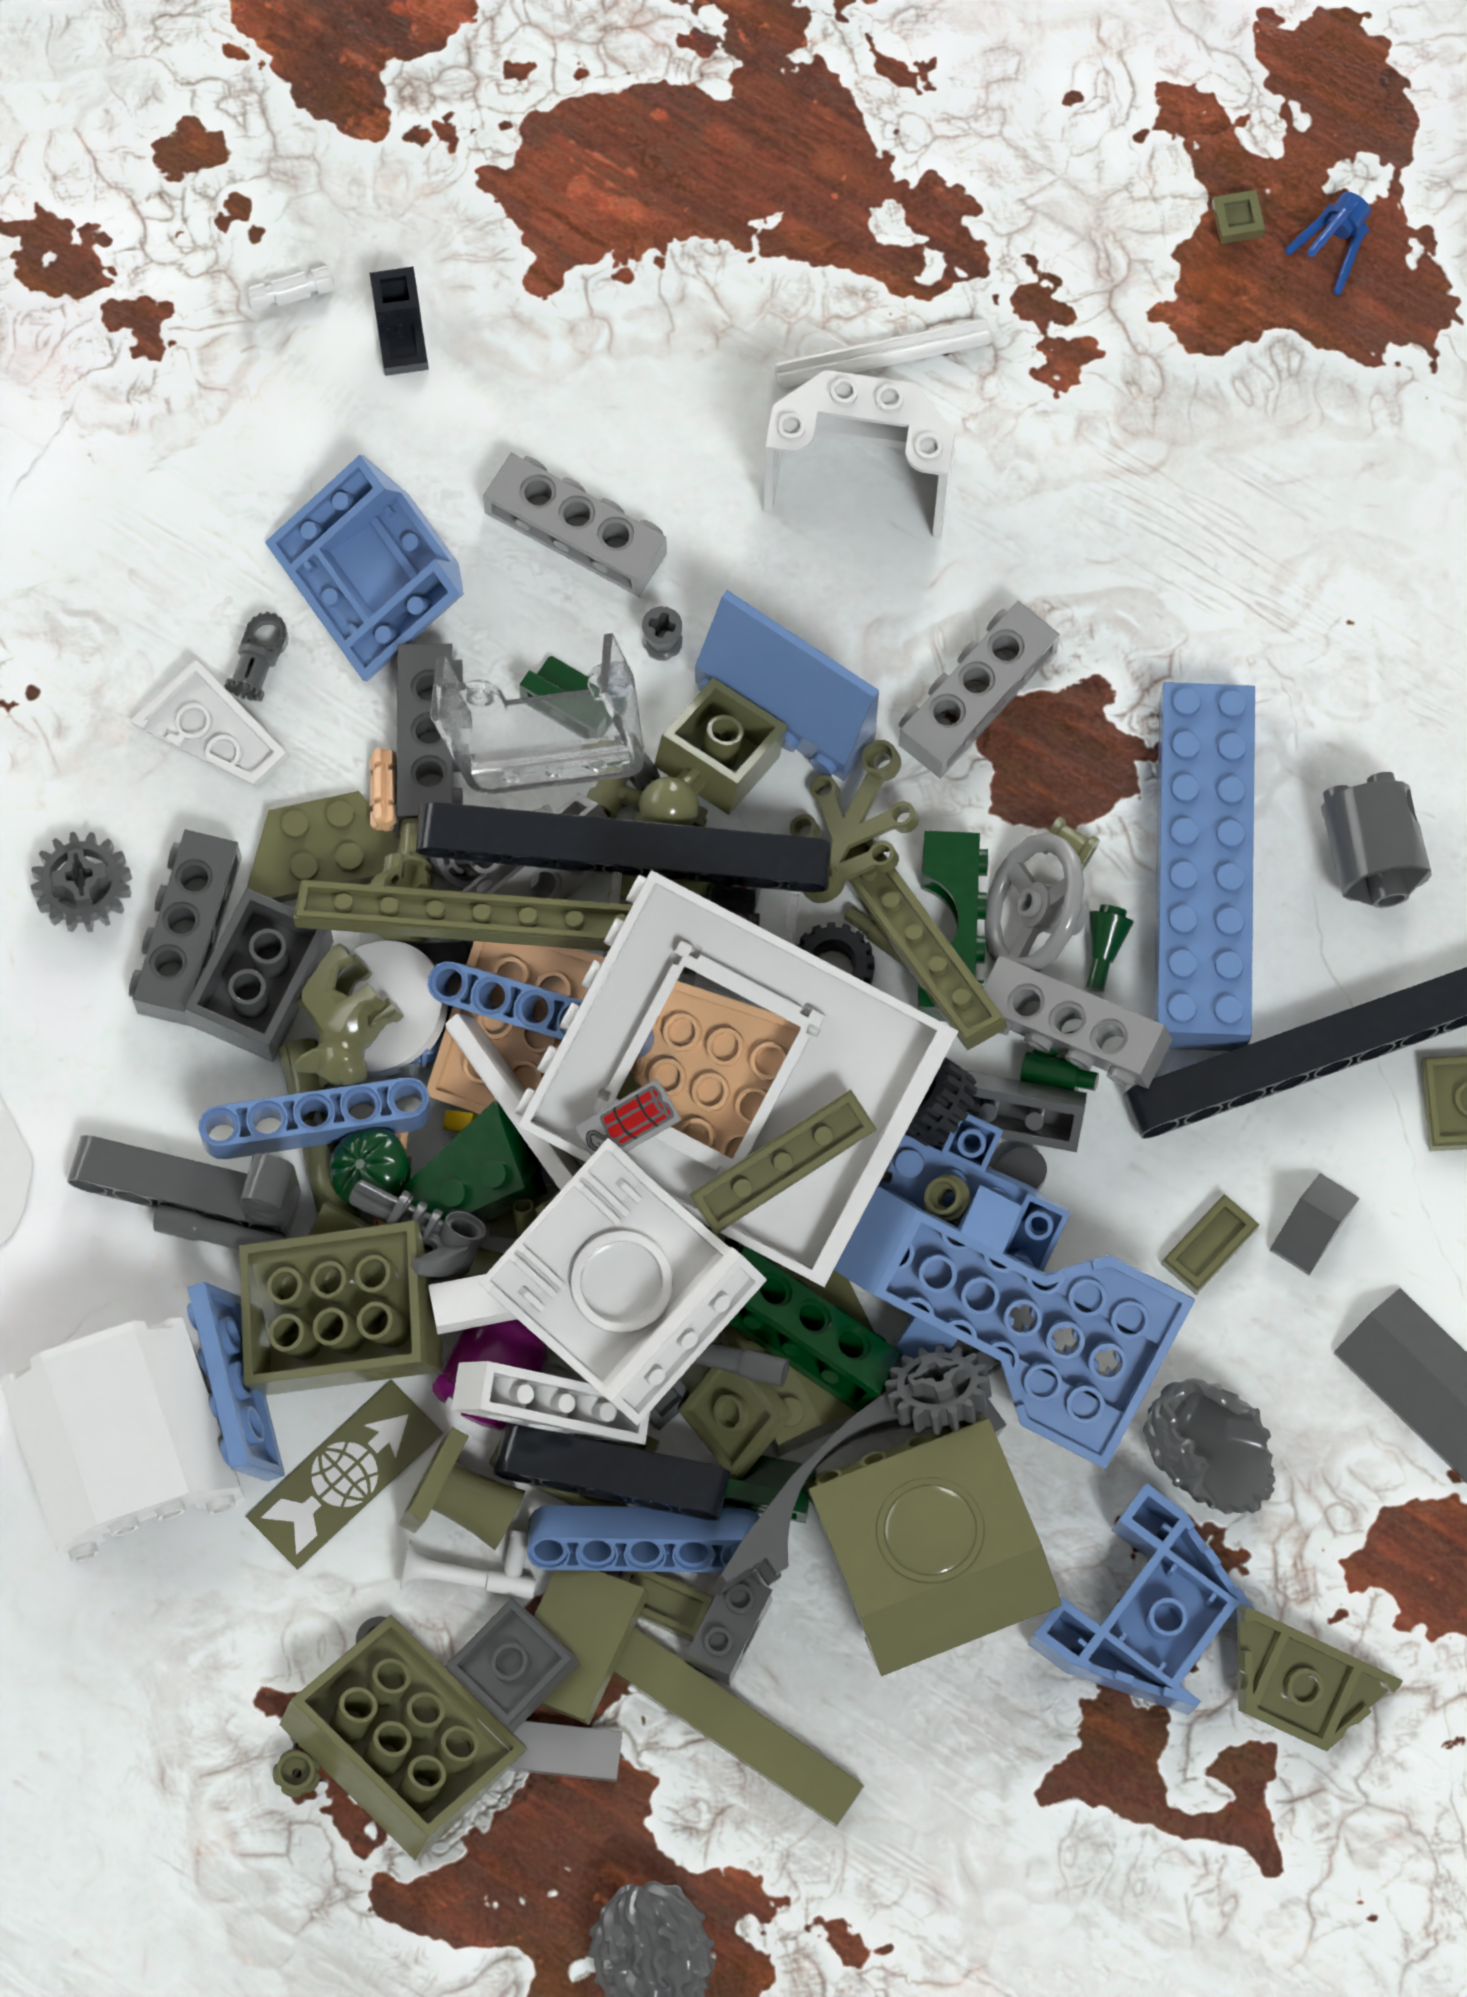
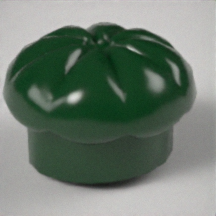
M370 1127L346 1134L335 1146L330 1157L329 1179L331 1186L339 1198L353 1208L357 1207L350 1204L349 1196L359 1180H364L394 1196L410 1180L411 1167L405 1148L395 1134L383 1127Z

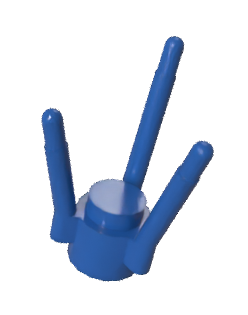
M1343 192L1334 205L1329 204L1323 213L1285 248L1287 255L1293 254L1325 224L1327 227L1307 251L1309 257L1315 256L1332 235L1341 239H1347L1349 236H1352L1333 289V293L1336 296L1342 293L1361 241L1370 230L1364 223L1371 214L1369 204L1353 192Z

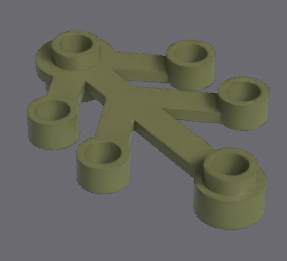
M873 741L863 750L861 762L867 774L845 816H843L838 802L841 794L840 788L831 776L821 775L815 778L810 785V793L816 803L820 805L832 838L829 890L818 893L803 892L805 897L812 902L826 903L835 899L842 892L845 881L872 869H876L881 873L892 871L899 862V855L893 845L887 841H878L870 847L869 852L846 861L844 859L850 848L894 829L900 833L911 832L919 823L918 813L906 801L897 802L889 811L864 821L884 781L893 779L901 767V757L894 745L889 741ZM890 760L886 766L878 768L880 763ZM827 786H831V790L828 794L823 796L819 795L821 789ZM910 813L907 820L897 822L901 814ZM808 814L795 817L790 824L792 836L820 837L821 830L819 825ZM811 825L808 833L799 835L801 828ZM890 852L886 860L877 861L880 854Z

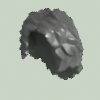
M1190 1378L1182 1382H1172L1163 1388L1160 1397L1152 1402V1406L1148 1409V1420L1143 1427V1433L1154 1464L1161 1471L1167 1473L1173 1481V1486L1180 1487L1181 1490L1188 1492L1197 1503L1206 1502L1211 1510L1216 1508L1224 1514H1231L1233 1512L1245 1513L1246 1511L1255 1513L1261 1509V1501L1271 1498V1494L1275 1490L1272 1485L1276 1481L1273 1475L1274 1468L1271 1466L1273 1454L1267 1448V1441L1270 1439L1271 1434L1261 1423L1259 1408H1252L1247 1402L1242 1401L1238 1394L1222 1389L1221 1384H1208L1201 1379Z
M655 1880L649 1881L643 1886L633 1883L623 1885L601 1908L600 1919L589 1930L592 1941L587 1954L590 1958L594 1959L596 1972L594 1982L604 1990L605 1997H705L704 1990L710 1988L708 1981L716 1964L715 1959L710 1955L715 1941L708 1937L702 1921L705 1919V1913L699 1911L689 1901L678 1885L661 1884Z

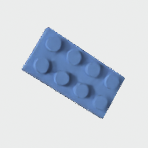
M207 1282L188 1287L191 1303L187 1305V1313L192 1326L198 1331L202 1347L198 1350V1359L202 1370L209 1376L212 1393L209 1394V1405L214 1417L220 1422L223 1438L220 1440V1451L224 1461L232 1470L265 1481L285 1476L266 1394L244 1386L241 1297Z

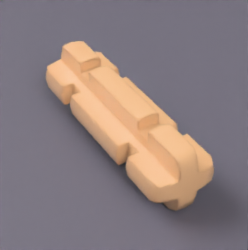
M377 748L370 757V772L373 774L370 776V807L373 809L370 812V825L374 830H383L385 832L393 830L397 822V808L394 806V804H397V773L393 770L397 768L396 754L391 749Z

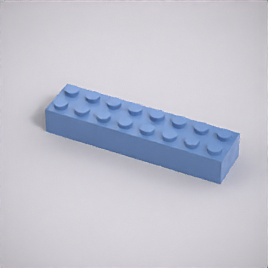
M1164 682L1159 701L1154 1021L1166 1026L1172 1038L1168 1049L1232 1051L1249 1045L1252 1036L1255 686Z

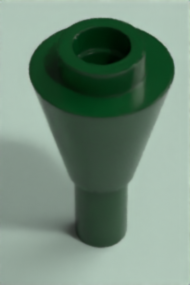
M1101 904L1099 911H1089L1090 958L1092 962L1086 988L1090 990L1104 992L1110 963L1114 962L1134 923L1133 920L1126 917L1127 910Z

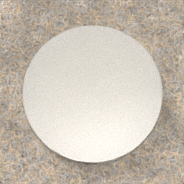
M390 940L375 941L350 951L351 956L356 954L364 960L373 973L369 979L360 981L355 985L352 995L368 983L373 986L384 1001L387 998L392 1000L404 1017L397 1023L387 1024L371 1046L365 1049L364 1059L367 1063V1077L372 1078L397 1074L401 1071L400 1068L414 1061L426 1049L430 1050L443 1030L448 1012V1005L435 1000L429 992L427 985L428 976L435 965L424 953L403 942ZM313 1023L314 1031L319 1042V1034L315 1024Z

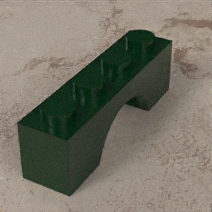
M925 831L921 889L941 899L950 909L957 928L955 937L950 944L976 978V964L985 963L986 936H977V920H986L987 892H978L979 876H987L988 849H980V833ZM977 980L984 987V980ZM918 983L917 1010L938 1021L946 1022Z

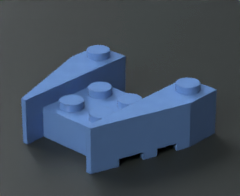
M1145 1483L1111 1531L1149 1559L1147 1564L1102 1625H1099L1061 1597L1062 1606L1052 1609L1027 1644L1067 1674L1189 1715L1197 1708L1201 1700L1180 1685L1227 1619L1229 1618L1237 1624V1609L1239 1605L1243 1604L1254 1610L1255 1608L1242 1590H1238L1221 1566L1220 1559L1212 1548H1208L1194 1528L1195 1524L1187 1513L1148 1483Z

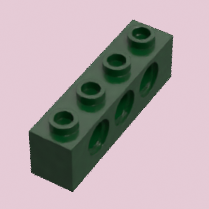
M744 1245L739 1253L767 1280L728 1324L774 1356L789 1359L790 1367L857 1413L881 1393L890 1375V1369L896 1364L901 1352L887 1343L882 1336L871 1332L849 1317L843 1309L833 1306L814 1293L805 1283L794 1279L772 1264L767 1257Z

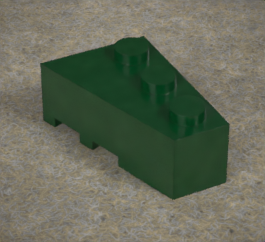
M493 1101L415 1174L395 1196L399 1198L404 1190L412 1193V1205L417 1207L421 1201L427 1203L428 1206L425 1212L431 1215L435 1209L443 1211L440 1218L445 1221L449 1213L462 1211L474 1215L485 1223L513 1210V1204L516 1200L527 1198L532 1201L548 1194L533 1151L497 1101Z

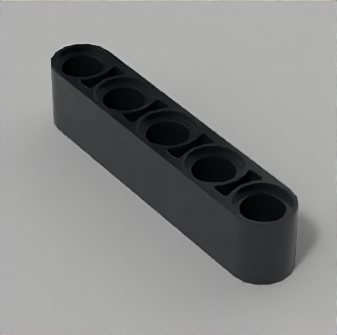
M506 1425L504 1427L493 1471L496 1476L518 1483L712 1521L720 1519L731 1473L723 1467L710 1463L517 1425Z

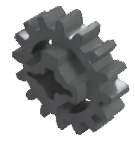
M75 832L70 833V843L63 845L60 840L55 838L52 840L55 848L52 854L42 850L39 853L44 866H35L31 869L33 878L39 881L30 885L33 896L41 897L36 902L41 913L50 911L49 919L54 926L65 919L69 932H74L78 923H84L87 932H93V921L98 919L105 926L110 925L108 913L111 910L120 914L124 912L119 897L130 898L132 894L130 886L125 884V882L132 879V874L129 867H122L126 863L124 853L122 851L113 853L114 846L110 839L103 841L100 846L97 845V839L93 832L88 834L85 842L79 841ZM86 856L96 858L103 863L95 864L87 859ZM64 862H66L60 870L56 871ZM80 868L84 877H86L85 886H83V896H81L79 887H77L78 878H80ZM103 894H106L105 897L97 903L100 897ZM68 900L77 908L68 907L62 904L61 901Z
M943 1344L937 1345L933 1353H928L922 1347L918 1349V1358L915 1359L904 1355L901 1357L903 1368L891 1367V1380L885 1382L891 1415L898 1414L899 1424L902 1426L913 1421L915 1432L918 1433L926 1426H932L934 1434H940L942 1426L947 1425L952 1430L958 1431L959 1421L964 1419L970 1423L976 1422L975 1411H986L988 1409L987 1398L992 1397L986 1364H979L978 1355L975 1353L963 1357L962 1347L959 1346L954 1348L951 1353L945 1352Z

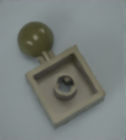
M712 678L661 736L654 765L670 777L659 778L651 782L643 791L639 803L643 822L692 826L696 820L699 808L697 795L729 815L779 759L788 725L717 679Z

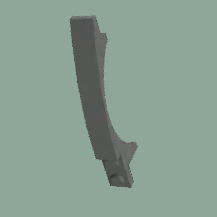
M974 1347L963 1353V1357L972 1353L977 1354L979 1364H986L988 1376L1002 1367L998 1359ZM887 1392L851 1417L790 1477L743 1538L716 1581L713 1590L718 1596L756 1571L767 1586L781 1578V1572L789 1566L788 1537L795 1503L805 1481L827 1458L852 1442L872 1434L889 1430L915 1429L913 1421L902 1426L899 1424L898 1414L891 1415ZM987 1398L988 1409L986 1411H975V1415L983 1413L986 1419L989 1418L998 1437L1007 1424ZM926 1426V1427L924 1428V1429L933 1430V1429H932V1426Z

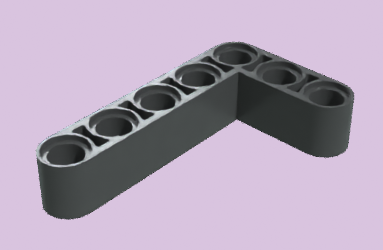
M88 1135L80 1136L67 1179L68 1184L86 1192L155 1209L164 1204L200 1213L207 1218L287 1238L301 1195L294 1165L285 1159L273 1155L253 1154L247 1174Z

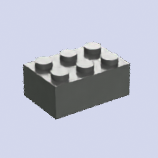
M246 888L184 1008L189 1025L274 1062L278 1049L282 1046L300 1010V1007L297 1005V999L302 996L304 986L334 943L332 931L296 928L293 920L294 908Z

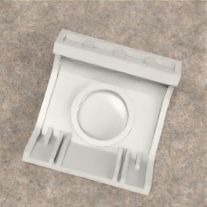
M607 1138L478 1284L638 1426L767 1279L733 1247L727 1246L652 1180L615 1143Z

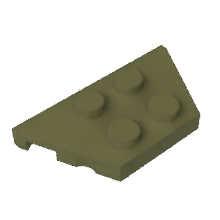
M359 791L268 810L247 888L275 901L285 902L298 898L301 880L368 884L371 883L377 874L383 872L385 856L397 853L399 838L392 830L385 832L383 830H374L371 827L370 812L373 809H371L369 802Z
M1240 1604L1237 1609L1238 1711L1327 1752L1344 1737L1345 1731L1350 1726L1359 1724L1372 1712L1369 1708L1388 1691L1394 1693L1403 1682V1680L1248 1606Z

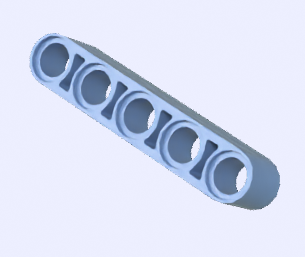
M445 961L437 964L431 970L427 983L430 994L441 1003L563 1040L566 1031L559 1028L571 1003L573 1002L580 1006L583 1001L456 962ZM458 972L462 978V987L456 995L452 996L447 987L448 980L452 974ZM501 985L505 991V1001L498 1009H494L491 1005L490 995L496 986ZM544 998L549 1007L548 1014L542 1022L538 1023L533 1015V1007L539 999ZM653 1029L649 1033L637 1058L644 1057L650 1052L654 1044Z
M405 1077L218 1105L209 1108L202 1114L199 1120V1133L203 1146L210 1156L217 1159H232L252 1156L256 1153L265 1154L338 1143L346 1134L370 1127H383L393 1134L421 1129L428 1122L431 1106L426 1086L415 1078ZM405 1097H415L422 1102L420 1107L413 1112H403L396 1107L398 1102ZM358 1104H368L375 1109L373 1114L366 1119H356L350 1115L352 1108ZM312 1111H322L328 1116L322 1125L316 1127L306 1125L303 1119ZM265 1118H275L281 1122L279 1128L269 1134L261 1133L256 1129L258 1123ZM219 1125H228L234 1129L232 1135L223 1141H216L209 1135L212 1129Z
M542 1506L534 1510L529 1518L527 1555L529 1561L534 1566L546 1570L722 1573L739 1544L760 1516L758 1513L744 1508H722L720 1519L712 1521L643 1507Z

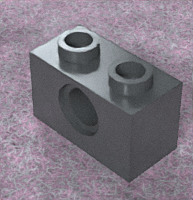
M747 1577L719 1596L716 1594L686 1653V1663L699 1672L730 1686L772 1602L773 1590Z

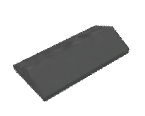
M1399 1288L1359 1324L1334 1351V1354L1467 1483V1352Z

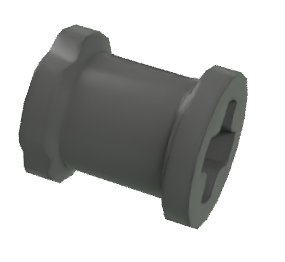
M663 606L655 607L648 611L642 620L643 648L647 651L649 657L655 660H669L671 657L679 654L682 648V620L680 615L675 610ZM661 630L668 631L664 634L663 638L656 637L659 636Z

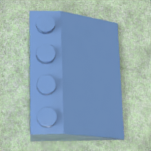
M727 590L723 594L695 665V683L698 684L699 691L712 678L717 679L788 725L783 749L789 752H794L796 749L808 757L813 768L821 774L835 775L842 781H845L860 761L865 747L875 741L879 690Z

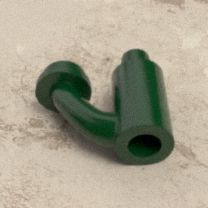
M1076 1030L1066 1032L1065 1034L1073 1033ZM1035 1048L1032 1052H1026L1021 1068V1081L1078 1091L1079 1088L1096 1091L1099 1073L1083 1070L1066 1059L1055 1057L1062 1052L1053 1048L1050 1049L1049 1053Z

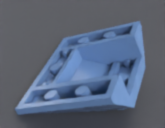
M364 455L356 457L265 541L268 548L361 679L366 682L398 654V644H410L464 595L460 567L455 557L411 496Z

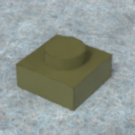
M1256 190L1213 197L1212 209L1220 244L1264 237L1265 225Z

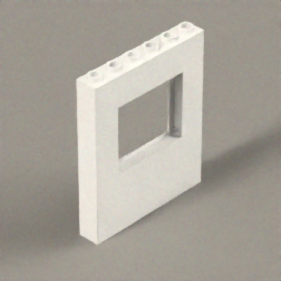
M652 870L647 879L638 875L626 898V901L633 904L625 921L619 918L615 919L604 940L605 944L611 946L603 963L596 960L593 961L581 984L589 989L580 1006L573 1002L571 1003L559 1028L566 1031L563 1040L558 1048L552 1045L548 1047L537 1068L539 1072L544 1074L536 1091L529 1087L526 1089L515 1110L516 1114L522 1116L518 1127L587 1162L591 1155L574 1127L619 1101L616 1097L684 967H687L800 1026L801 1029L733 1159L672 1127L667 1128L626 1152V1154L697 1220L710 1227L689 1196L690 1193L851 1089L877 1130L720 1232L825 1287L959 1031Z

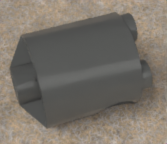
M1380 772L1368 777L1367 783L1353 787L1338 785L1323 792L1325 802L1321 806V812L1327 827L1331 852L1344 898L1377 908L1392 907L1408 900L1410 894L1416 888L1429 880L1432 876L1420 824L1415 814L1410 785L1403 781H1396L1393 772Z

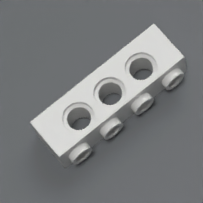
M490 1361L462 1362L458 1364L451 1411L614 1445H645L650 1416L649 1412L637 1426L589 1383Z

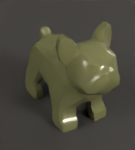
M340 943L333 946L322 958L316 971L304 986L302 996L297 999L298 1007L304 1008L315 1024L319 1034V1042L316 1048L301 1055L294 1063V1067L298 1072L317 1073L319 1085L322 1089H326L330 1085L338 1088L363 1083L368 1076L367 1063L364 1059L365 1049L371 1046L387 1024L397 1023L404 1017L392 1000L387 998L384 1001L373 986L368 983L352 995L355 985L360 981H366L373 973L364 960L356 954L351 956L347 947Z

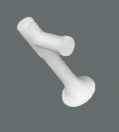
M521 1531L509 1532L510 1540L504 1572L479 1570L428 1559L417 1553L411 1546V1540H409L400 1589L411 1580L434 1579L532 1600L536 1579L522 1576L528 1534Z

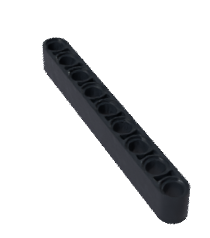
M440 802L423 803L419 806L416 853L433 858L636 877L641 875L646 878L652 870L669 880L809 893L829 890L832 844L828 840L813 837Z
M1467 967L1153 1078L1148 1089L1135 1085L1123 1095L1141 1139L1165 1134L1467 1026Z

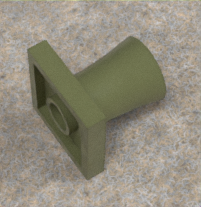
M452 1427L441 1440L398 1525L416 1533L426 1521L431 1510L465 1528L495 1551L511 1524L526 1490L497 1482L456 1463L469 1435Z

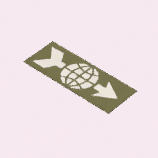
M390 1380L245 1517L298 1570L440 1437L443 1432Z

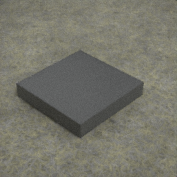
M512 1597L444 1667L513 1734L579 1666L580 1662Z

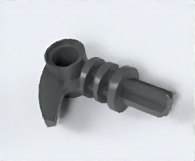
M359 1180L355 1184L349 1196L351 1205L386 1222V1225L408 1221L419 1222L424 1249L426 1250L430 1246L432 1250L413 1259L410 1266L416 1274L427 1277L464 1275L469 1272L486 1235V1227L480 1219L466 1212L454 1211L449 1213L445 1221L440 1219L443 1211L435 1209L431 1215L425 1212L428 1206L427 1203L421 1201L417 1207L412 1205L413 1194L406 1190L398 1198L364 1180Z

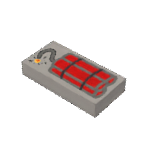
M657 1078L576 1125L574 1128L591 1156L607 1138L626 1153L678 1123L682 1118Z

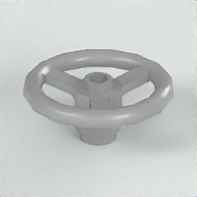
M1050 832L1029 836L1008 853L996 871L987 895L986 920L984 923L986 947L995 963L1000 955L1040 972L1058 958L1072 935L1078 934L1084 928L1088 917V908L1083 901L1084 878L1081 861L1068 840ZM1051 852L1061 862L1064 878L1054 886L1036 882L1023 863L1036 853ZM1012 882L1020 893L1017 909L1023 925L1009 951L1004 943L1000 922L1003 902ZM1042 932L1051 934L1040 949L1031 956H1028L1038 934Z

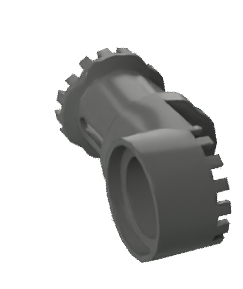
M270 612L258 613L247 624L237 651L240 659L233 677L227 678L224 685L226 690L235 693L234 695L237 697L242 693L241 698L245 699L247 695L249 701H262L265 694L262 687L269 668L275 667L279 655L284 652L288 645L289 637L283 619L275 613L270 614ZM264 625L277 627L281 632L280 638L270 646L257 643L255 633L260 627Z

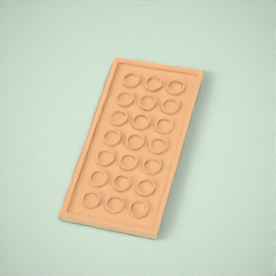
M474 941L467 965L583 1000L589 989L581 984L594 960L603 963L605 957L582 949ZM461 980V983H460L458 992L460 991V989H461V987H462V980ZM677 981L652 1028L654 1044L650 1052L644 1057L637 1058L631 1071L642 1087L657 1078L659 1079L682 1118L681 1121L671 1126L672 1128L733 1159L801 1027L771 1011ZM501 985L496 986L490 995L491 1005L494 1009H498L505 1001V991ZM544 998L539 999L533 1007V1015L538 1023L542 1022L548 1014L549 1007ZM453 1007L449 1020L457 1013L474 1017L525 1090L529 1087L536 1091L544 1076L537 1068L550 1045L558 1048L562 1040ZM445 1029L427 1085L429 1097L480 1114L493 1101L497 1100L448 1030Z

